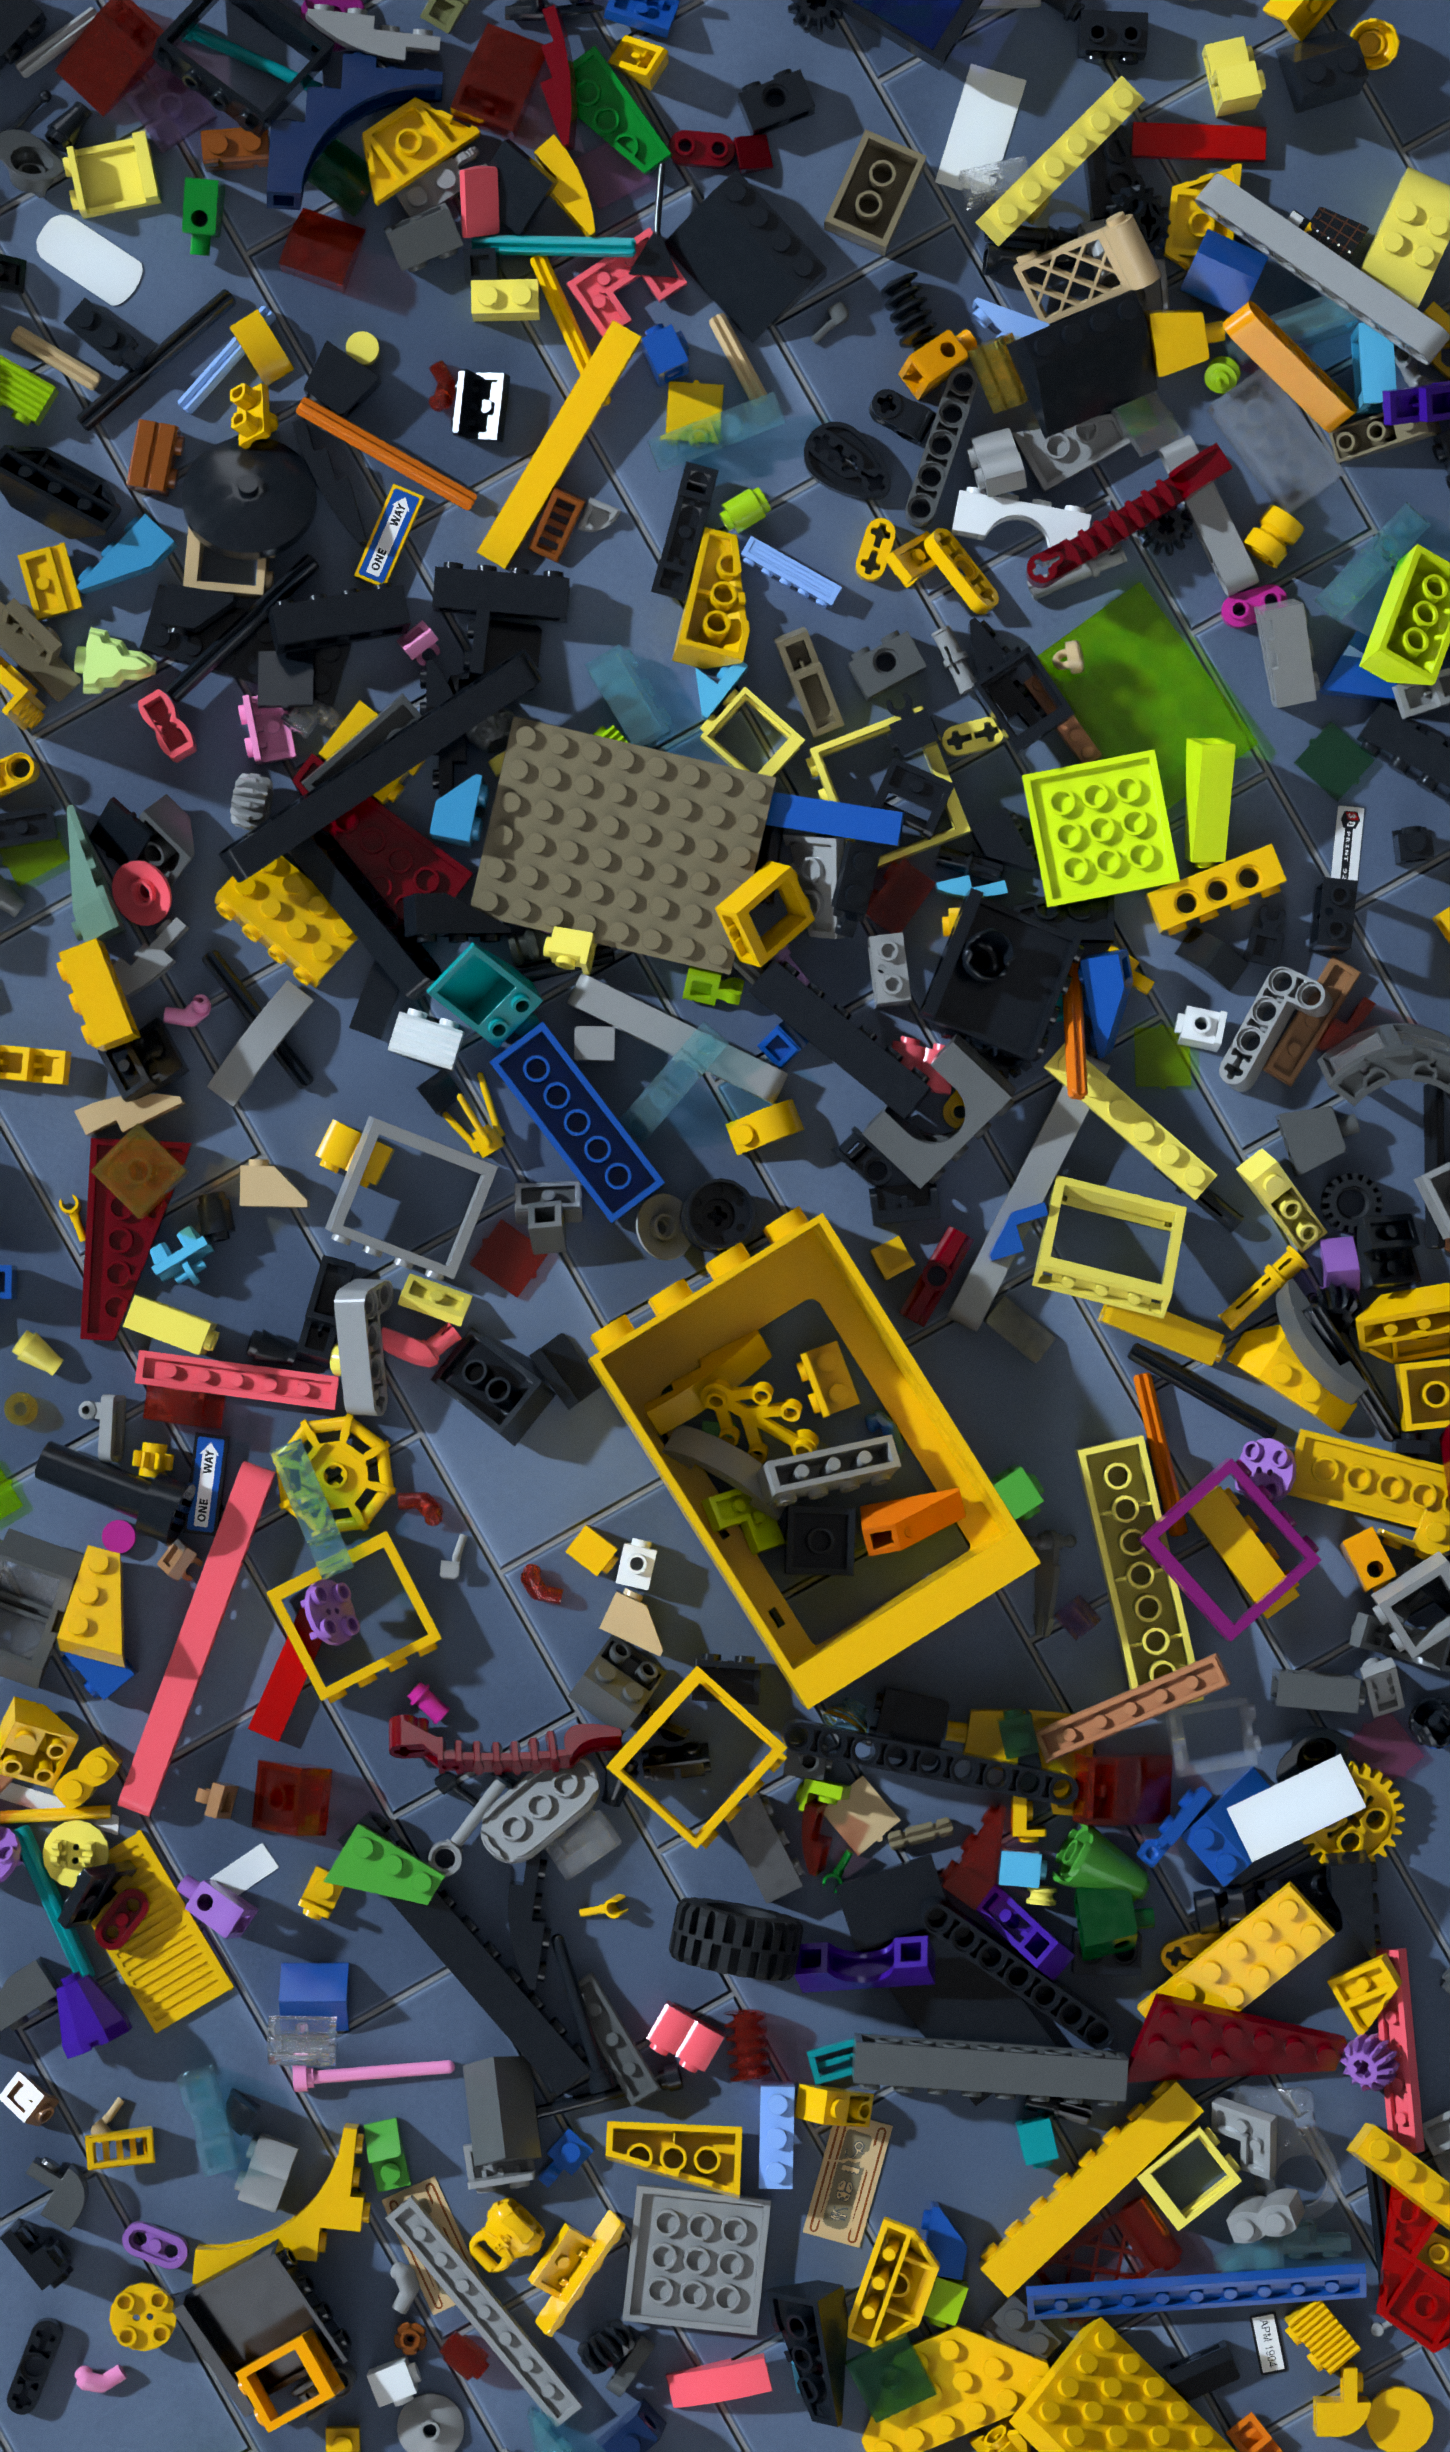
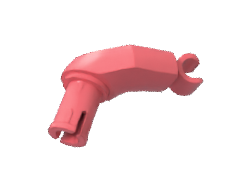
M450 1323L445 1324L426 1341L410 1337L387 1327L381 1329L384 1351L411 1364L427 1368L436 1366L440 1360L439 1356L462 1339Z

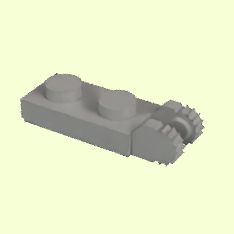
M476 146L463 151L454 159L451 157L395 194L409 217L444 202L447 203L460 195V170L458 168L471 162L479 155L480 152Z

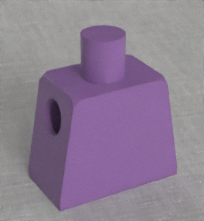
M187 1874L177 1887V1891L189 1899L185 1909L225 1939L241 1938L259 1911L258 1908L215 1880L199 1882ZM210 1897L213 1900L212 1907H210L209 1905Z

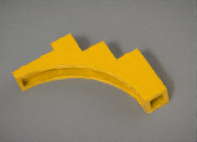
M345 2124L339 2153L330 2175L316 2196L298 2214L276 2229L252 2239L227 2244H198L195 2249L192 2284H197L277 2239L281 2241L285 2248L289 2247L293 2251L297 2260L317 2262L319 2253H325L328 2233L322 2232V2228L361 2232L363 2223H369L371 2202H365L366 2192L353 2191V2187L359 2188L361 2167H355L356 2154H362L364 2146V2134L359 2133V2124Z

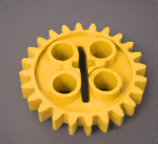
M1350 1761L1348 1770L1356 1787H1358L1366 1808L1354 1813V1817L1350 1821L1345 1817L1300 1839L1304 1845L1309 1844L1306 1850L1311 1855L1318 1853L1317 1859L1321 1864L1326 1862L1325 1854L1366 1850L1370 1861L1376 1862L1374 1855L1377 1853L1387 1857L1386 1851L1383 1848L1385 1845L1396 1846L1391 1836L1392 1834L1402 1835V1831L1395 1824L1405 1821V1818L1396 1812L1404 1808V1804L1400 1800H1395L1400 1795V1792L1396 1788H1390L1393 1782L1388 1777L1382 1779L1383 1773L1379 1769H1375L1371 1773L1369 1765L1364 1763L1358 1771L1355 1762ZM1368 1796H1372V1799L1367 1801ZM1372 1811L1380 1812L1376 1821L1372 1823L1366 1822L1369 1813ZM1333 1831L1332 1835L1328 1837L1327 1833ZM1346 1834H1355L1352 1843L1341 1845L1342 1838Z

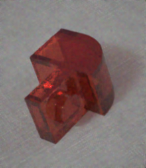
M147 1385L143 1419L221 1429L225 1395Z

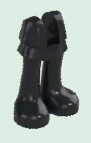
M1020 225L1005 241L1041 244L1040 250H1036L1039 255L1051 250L1052 244L1062 245L1077 239L1078 233L1063 227L1055 229L1051 226L1036 228ZM984 232L985 242L992 243H987L984 249L982 274L985 276L996 275L1002 266L1017 264L1016 258L1035 249L1004 245L998 247L996 244H993L994 242ZM1062 254L1057 256L1054 266L1063 270L1070 269L1075 266L1077 259ZM1052 259L1045 261V263L1050 264Z

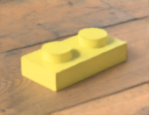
M409 1274L401 1292L398 1305L461 1327L473 1296Z

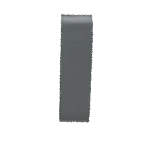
M640 2335L635 2341L634 2348L623 2358L605 2388L621 2397L651 2354L655 2343Z

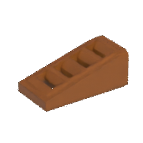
M556 486L528 550L559 563L587 500ZM558 499L575 506L574 511L571 512L556 505ZM552 512L570 519L568 525L550 517ZM548 524L563 531V536L560 537L545 530L546 525ZM541 536L559 544L557 550L540 543Z

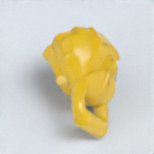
M504 2198L501 2201L495 2202L491 2209L488 2210L485 2227L478 2231L469 2242V2254L488 2273H500L506 2270L515 2259L533 2256L534 2253L538 2252L543 2245L542 2241L545 2237V2231L540 2223L519 2202L513 2198ZM486 2241L488 2246L497 2255L502 2257L501 2262L498 2264L478 2244L479 2242Z

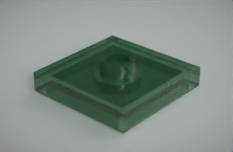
M907 2332L846 2361V2367L876 2423L937 2394V2390Z

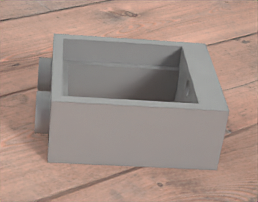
M903 932L869 936L867 948L875 1009L909 1005L911 993Z
M1440 1551L1371 1594L1377 1604L1372 1608L1373 1612L1382 1625L1388 1623L1393 1630V1633L1389 1635L1393 1644L1399 1652L1405 1649L1412 1658L1450 1635V1614L1410 1639L1391 1606L1438 1576L1450 1593V1563Z

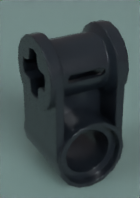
M882 389L877 392L869 407L872 420L895 432L901 438L917 445L922 443L936 416L935 412L925 405L912 401L890 389ZM885 400L891 403V410H888L886 414L880 411V404H883Z
M854 1126L851 1129L852 1134L839 1147L834 1146L831 1150L867 1184L876 1188L884 1187L892 1179V1164ZM857 1143H859V1145H858L850 1154H848V1152H849ZM873 1163H882L886 1166L888 1172L884 1179L877 1181L870 1178L868 1169Z

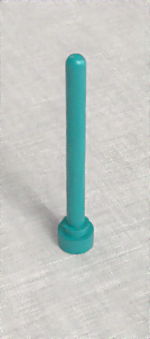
M198 23L181 40L183 43L186 40L191 43L195 40L287 83H290L298 74L294 70L199 28ZM312 80L304 90L307 91V87H317L323 84Z

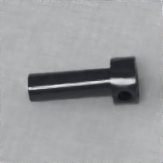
M53 1441L48 1442L44 1447L35 1469L36 1479L137 1519L136 1533L138 1535L152 1537L168 1547L177 1540L186 1522L185 1514H189L195 1497L196 1487L193 1483L176 1480L166 1472L159 1473L152 1482Z

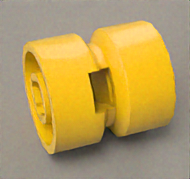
M1270 504L1259 519L1261 527H1254L1243 541V545L1257 559L1277 569L1287 555L1286 546H1293L1305 529L1289 513Z

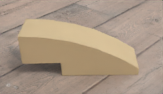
M149 1094L130 1102H125L121 1096L94 1102L74 1112L85 1134L92 1136L118 1123L123 1133H128L186 1103L180 1096Z

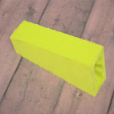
M1186 738L1185 859L1192 863L1195 862V867L1212 868L1215 866V862H1225L1236 744L1221 738Z

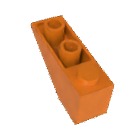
M959 1488L860 1506L862 1533L868 1556L901 1551L966 1517Z

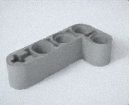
M1282 966L1273 969L1266 978L1221 1062L1219 1074L1222 1080L1234 1091L1244 1092L1251 1089L1294 1009L1312 1017H1323L1328 1014L1333 1004L1330 993L1319 982L1288 967ZM1292 979L1291 987L1288 990L1279 991V985L1283 980ZM1321 993V998L1317 1004L1311 1006L1307 1004L1308 998L1312 994ZM1275 1008L1276 1014L1273 1019L1263 1021V1015L1266 1010ZM1253 1038H1260L1259 1046L1255 1050L1248 1051L1247 1045L1249 1041ZM1244 1055L1250 1062L1248 1063L1245 1059L1242 1060L1241 1056ZM1234 1071H1243V1074L1241 1076H1232Z
M357 1278L341 1287L335 1295L334 1310L345 1410L350 1415L382 1416L387 1409L388 1394L380 1314L388 1310L393 1302L394 1290L389 1280Z

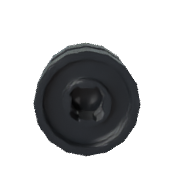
M1240 1884L1221 1887L1218 1893H1215L1212 1889L1193 1891L1194 1909L1201 1935L1219 1932L1221 1926H1226L1230 1930L1247 1916Z

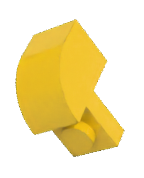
M1346 2362L1340 2367V2396H1313V2431L1317 2437H1342L1350 2435L1361 2428L1369 2416L1371 2409L1370 2400L1367 2396H1358V2393H1363V2373L1358 2372L1354 2362Z

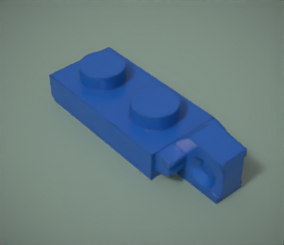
M1204 1786L1194 1791L1188 1789L1177 1803L1181 1808L1173 1817L1170 1814L1165 1817L1157 1827V1830L1160 1832L1157 1838L1145 1840L1136 1855L1149 1867H1155L1167 1850L1175 1844L1210 1800L1212 1793Z

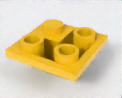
M14 1696L0 1725V1775L53 1789L79 1740L78 1734L46 1705Z

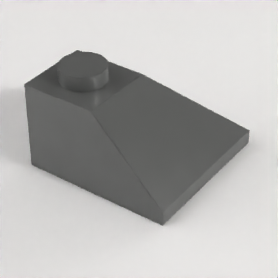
M165 794L145 809L138 818L154 832L139 860L157 867L166 877L171 888L194 858L195 850L190 816Z

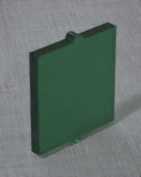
M1330 722L1316 739L1309 740V746L1294 764L1338 802L1353 784L1357 785L1360 782L1359 777L1374 762V759L1336 725Z

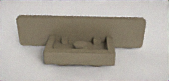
M15 598L6 606L0 601V648L57 702H61L80 685L81 678L59 657L63 645L59 636L50 627L45 628L36 619L33 610L26 604L21 605Z

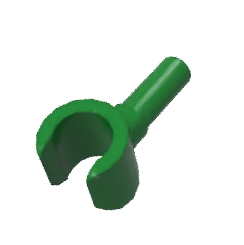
M846 1849L833 1872H828L823 1876V1887L826 1880L830 1877H835L839 1883H842L841 1876L854 1854L853 1851Z

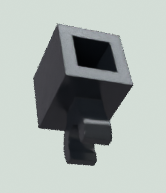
M904 693L902 694L905 700L903 709H895L891 700L886 701V706L892 715L901 718V720L889 724L892 733L887 734L888 740L894 753L900 751L901 755L906 758L942 742L930 711L923 709L915 713L912 698L909 694Z

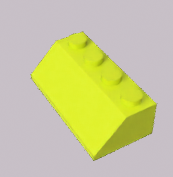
M1417 544L1397 562L1359 666L1386 682L1433 685L1436 683L1450 644V562Z

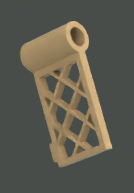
M1123 211L1118 212L1106 219L1107 225L1103 228L1039 255L1036 250H1032L1016 258L1018 263L1014 265L1013 269L1038 320L1049 324L1127 291L1145 288L1162 276L1133 214L1125 215ZM1099 239L1105 251L1102 261L1083 254L1088 243ZM1081 247L1080 252L1074 249ZM1066 254L1077 259L1072 273L1054 266L1057 256ZM1052 259L1050 264L1045 263V261ZM1081 261L1099 267L1094 281L1076 275ZM1035 266L1047 271L1043 285L1030 281L1025 270ZM1103 269L1116 274L1121 285L1109 288L1099 284ZM1051 273L1069 280L1065 294L1047 287ZM1073 282L1091 288L1087 299L1081 301L1069 296ZM1095 290L1101 292L1097 295H1094ZM1044 294L1062 301L1058 311L1046 314L1041 304ZM1066 303L1071 304L1070 306L1065 307Z

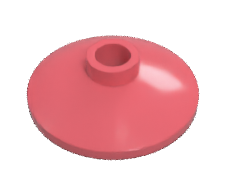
M135 860L122 865L115 873L112 881V895L117 908L124 917L135 924L151 926L159 923L167 916L172 904L171 888L166 877L157 867L145 861Z

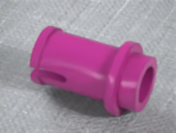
M419 1682L407 1697L411 1700V1705L416 1704L436 1725L449 1712L450 1708L429 1690V1684L425 1686L422 1682Z

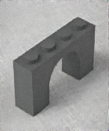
M958 1033L935 1055L930 1065L962 1097L965 1106L964 1122L957 1129L949 1133L931 1134L920 1130L909 1120H904L886 1105L866 1125L862 1132L878 1150L920 1189L928 1181L933 1185L945 1173L946 1170L943 1166L950 1159L954 1162L960 1159L969 1148L966 1143L973 1136L977 1139L981 1138L991 1127L988 1121L996 1113L1000 1117L1003 1116L1014 1104L1011 1098L1016 1088Z

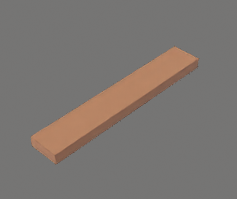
M1217 1652L1037 1729L1033 1734L1046 1763L1232 1683Z

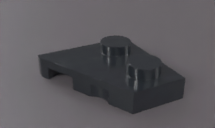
M130 1860L83 1868L77 1876V1882L70 1896L64 1902V1908L57 1921L64 1929L89 1925L100 1913L101 1909L118 1893L113 1886L122 1876L128 1875L132 1877L138 1868Z

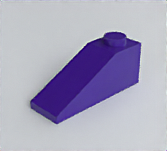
M996 1883L973 1908L1031 1964L1053 1981L1076 1956Z

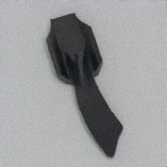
M518 0L510 6H505V20L541 21L545 19L542 9L550 7L548 0ZM589 1L556 6L560 10L561 15H580L604 11V6Z

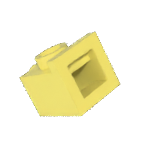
M554 926L552 937H546L543 955L550 957L552 963H555L556 966L562 969L573 970L575 967H580L583 974L590 976L597 944L594 943V933Z

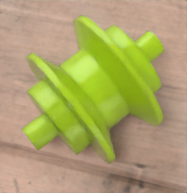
M1218 356L1212 359L1204 375L1207 387L1215 393H1229L1235 388L1240 378V367L1234 359L1227 356Z

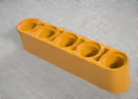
M1248 301L1223 322V327L1229 337L1326 432L1331 433L1357 412L1354 402L1347 393L1254 302Z

